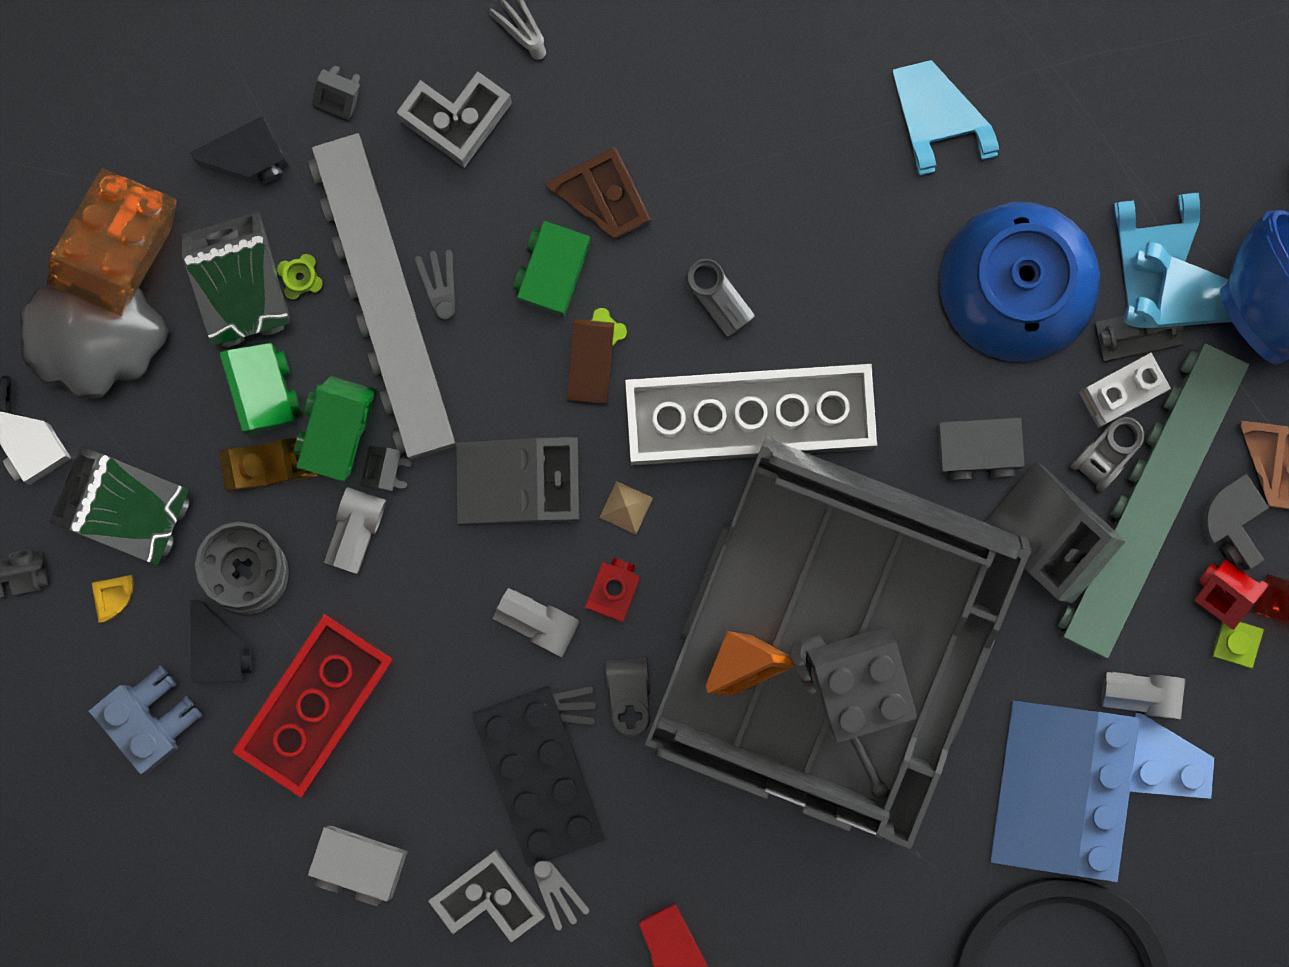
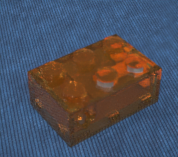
M101 168L50 255L47 285L123 316L172 229L176 199Z

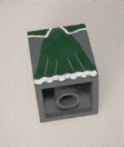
M260 211L182 234V258L211 346L221 344L223 347L234 346L243 342L245 336L259 332L261 335L275 334L283 330L284 325L290 323L288 306Z
M80 446L49 522L158 566L160 559L166 558L173 544L171 533L176 521H180L187 511L189 499L186 496L189 489Z

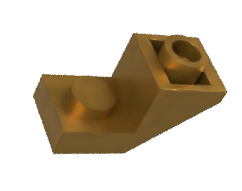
M297 438L280 439L258 446L228 448L219 451L226 491L266 487L314 478L319 475L297 468L300 456L294 454Z

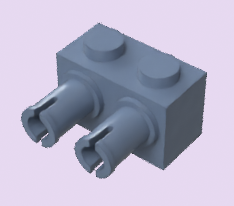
M160 664L133 688L128 685H119L89 710L91 715L141 775L148 774L179 748L175 744L174 738L203 716L198 708H193L182 717V714L194 705L187 696L159 720L151 715L149 706L170 688L177 685L171 676H167L156 685L159 680L168 674L166 669Z

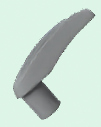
M501 0V6L518 26L517 29L506 18L494 9L489 8V15L521 45L528 49L534 60H540L545 57L544 37L524 0L516 1L527 20L526 23L521 20L506 0Z
M540 861L535 865L534 875L556 930H561L562 925L550 893H553L569 922L571 924H576L577 922L559 889L560 887L566 891L583 914L589 913L588 907L551 862Z

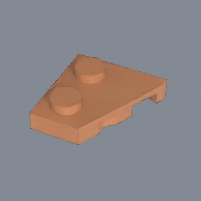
M1242 421L1241 429L1268 506L1289 510V426Z

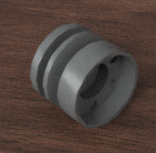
M238 521L221 525L205 537L197 551L195 570L198 583L210 599L230 613L244 616L263 613L279 601L287 588L289 578L287 558L271 535L255 524ZM253 563L250 567L253 576L248 580L243 576L239 578L238 566L243 564L248 567Z

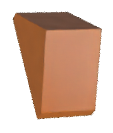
M727 631L705 686L708 694L732 697L794 668L795 665L790 655L749 634Z

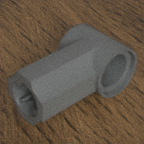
M700 259L689 268L686 274L688 290L698 298L726 337H729L755 317L716 261ZM706 267L714 272L716 282L712 288L702 289L696 285L694 273L697 269Z

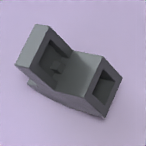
M1247 474L1238 477L1212 495L1205 505L1201 520L1202 533L1207 545L1214 544L1223 538L1226 545L1222 549L1226 557L1236 567L1240 565L1244 571L1252 569L1264 561L1242 525L1269 508Z

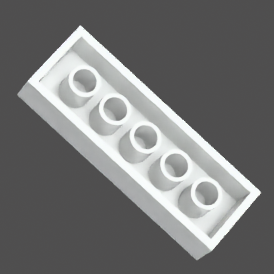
M871 364L625 380L631 465L757 457L766 435L772 437L774 441L808 454L874 450L877 446Z

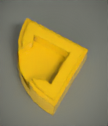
M133 575L92 583L99 623L112 620L127 607L134 590Z

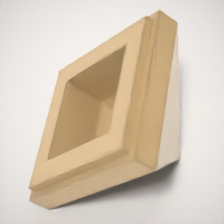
M616 481L599 518L636 535L653 498Z

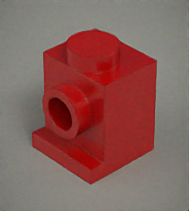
M613 558L611 564L602 562L585 609L624 623L641 576L634 574L636 566L617 558ZM612 580L619 581L623 587L622 592L617 596L608 594L606 590L607 584Z
M1226 559L1219 568L1212 563L1198 581L1204 588L1194 601L1234 630L1268 587V584L1263 580L1260 583L1256 582Z

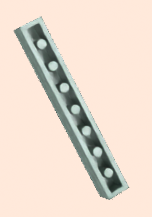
M1206 343L1201 345L1197 351L1193 349L1189 351L1180 370L1186 373L1180 387L1173 385L1163 404V407L1168 409L1166 417L1162 424L1155 422L1145 442L1151 448L1145 460L1138 458L1128 477V480L1133 482V485L1127 497L1119 496L1110 517L1116 519L1112 529L1126 542L1080 594L1074 607L1066 606L1057 625L1063 629L1059 636L1060 639L1101 659L1109 658L1248 369V363Z

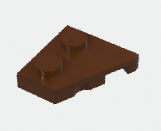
M615 147L545 182L551 191L559 195L615 239L652 221Z

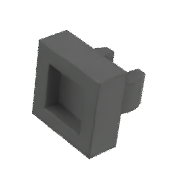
M338 66L332 67L330 71L322 69L316 81L312 106L349 121L357 102L360 76L354 74L352 80H348L338 75L340 70Z
M369 446L360 486L393 491V488H406L407 482L397 480L396 472L398 466L411 467L412 462L407 458L400 457L401 451Z

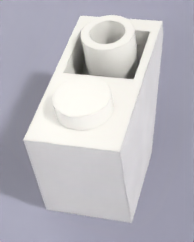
M0 412V445L8 456L3 460V463L15 481L21 478L23 482L31 485L72 459L50 424L41 420Z

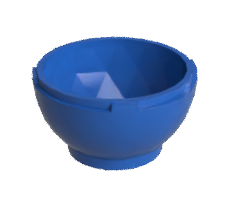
M1010 202L990 207L971 217L956 232L944 253L940 267L939 291L947 317L955 331L967 344L987 356L1000 360L1032 362L1048 358L1066 349L1083 333L1094 316L1098 302L1100 269L1096 253L1088 237L1070 218L1054 208L1041 204ZM1025 219L1029 223L1015 225L1014 220ZM1023 267L1032 269L1034 273L1033 280L1023 281L1019 276V270ZM1038 323L1037 331L1027 332L1024 329L1025 324Z
M1284 210L1268 211L1251 226L1234 255L1229 280L1220 288L1222 303L1237 330L1259 355L1275 365L1282 364L1289 359V212Z

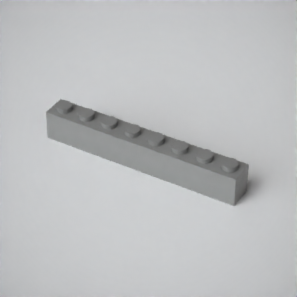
M359 133L314 146L312 150L315 158L308 160L315 184L323 182L327 197L321 198L320 202L326 221L334 220L339 235L332 237L339 261L346 259L351 274L345 275L344 280L350 298L358 297L362 308V313L356 314L362 337H371L375 351L369 352L368 357L374 376L381 374L383 376L387 390L380 391V396L386 415L394 413L398 429L391 430L396 448L401 453L406 452L408 459L411 461L456 447L362 139Z

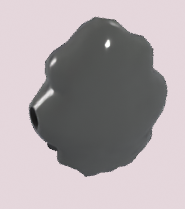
M59 281L56 286H42L37 288L30 302L20 309L22 359L24 364L35 372L38 379L44 385L55 386L61 384L73 396L78 398L103 397L116 380H136L146 372L150 359L166 341L168 327L164 317L147 303L142 291L133 284L130 285L127 292H124L119 303L105 300L102 298V295L100 299H97L76 289L75 284L69 285L62 281Z

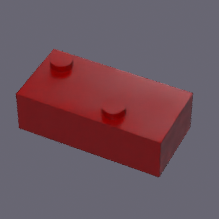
M324 614L232 753L302 798L393 659Z

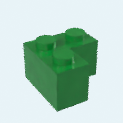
M330 376L322 385L317 384L315 391L310 392L304 410V415L310 417L306 432L300 430L294 447V454L300 455L297 468L345 481L351 473L360 436L368 426L377 389L334 376Z

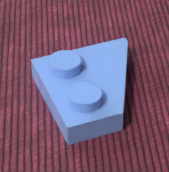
M1133 713V717L1140 718L1130 792L1211 799L1214 757L1144 714Z

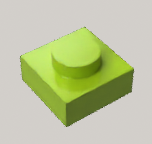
M1221 621L1211 657L1243 667L1253 668L1264 629L1240 622L1233 630Z

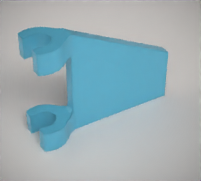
M932 60L892 70L919 176L935 173L936 161L930 143L968 133L976 134L978 150L982 161L998 157L999 146L992 126Z
M1199 193L1178 195L1181 223L1139 229L1136 228L1134 200L1114 203L1127 307L1130 305L1135 308L1138 297L1148 298L1158 307L1163 273H1148L1134 267L1136 253L1138 251L1145 253L1146 244L1151 241L1162 245L1170 256L1185 262L1200 222Z
M1149 241L1146 244L1145 253L1142 251L1136 253L1134 262L1136 269L1148 273H1163L1158 307L1152 300L1138 297L1135 308L1130 305L1126 308L1124 323L1137 328H1159L1232 322L1220 296V288L1229 279L1174 258L1167 253L1162 245Z

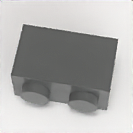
M1021 418L940 422L936 426L939 474H949L950 481L973 480L974 472L990 471V478L1015 477V470L1025 467Z

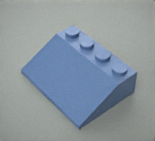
M1012 700L990 863L1118 882L1140 718Z

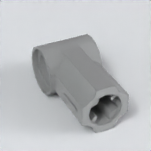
M350 487L346 488L336 515V522L338 524L331 539L324 563L355 574L359 573L371 535L376 533L386 506L385 499Z
M510 588L505 592L492 618L531 638L530 642L560 657H563L581 622L550 605L545 607L532 598Z
M1105 672L1101 692V707L1145 712L1144 715L1181 720L1185 679L1149 674V677L1126 673Z

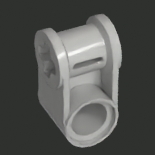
M1129 417L1114 420L1080 453L1070 465V468L1073 471L1080 470L1097 485L1096 491L1101 494L1119 475L1126 462L1142 445L1144 441L1143 427L1138 421ZM1119 425L1130 427L1134 433V441L1127 448L1117 445L1114 441V430ZM1090 460H1091L1095 465H1097L1104 473H1102L1097 467H1095V466L1090 462Z

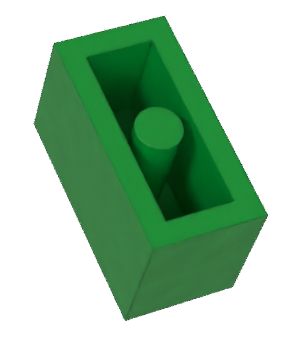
M547 221L543 222L541 230L534 228L526 249L527 252L532 253L527 268L520 266L513 286V290L519 291L517 296L518 302L565 317L591 243L590 236Z

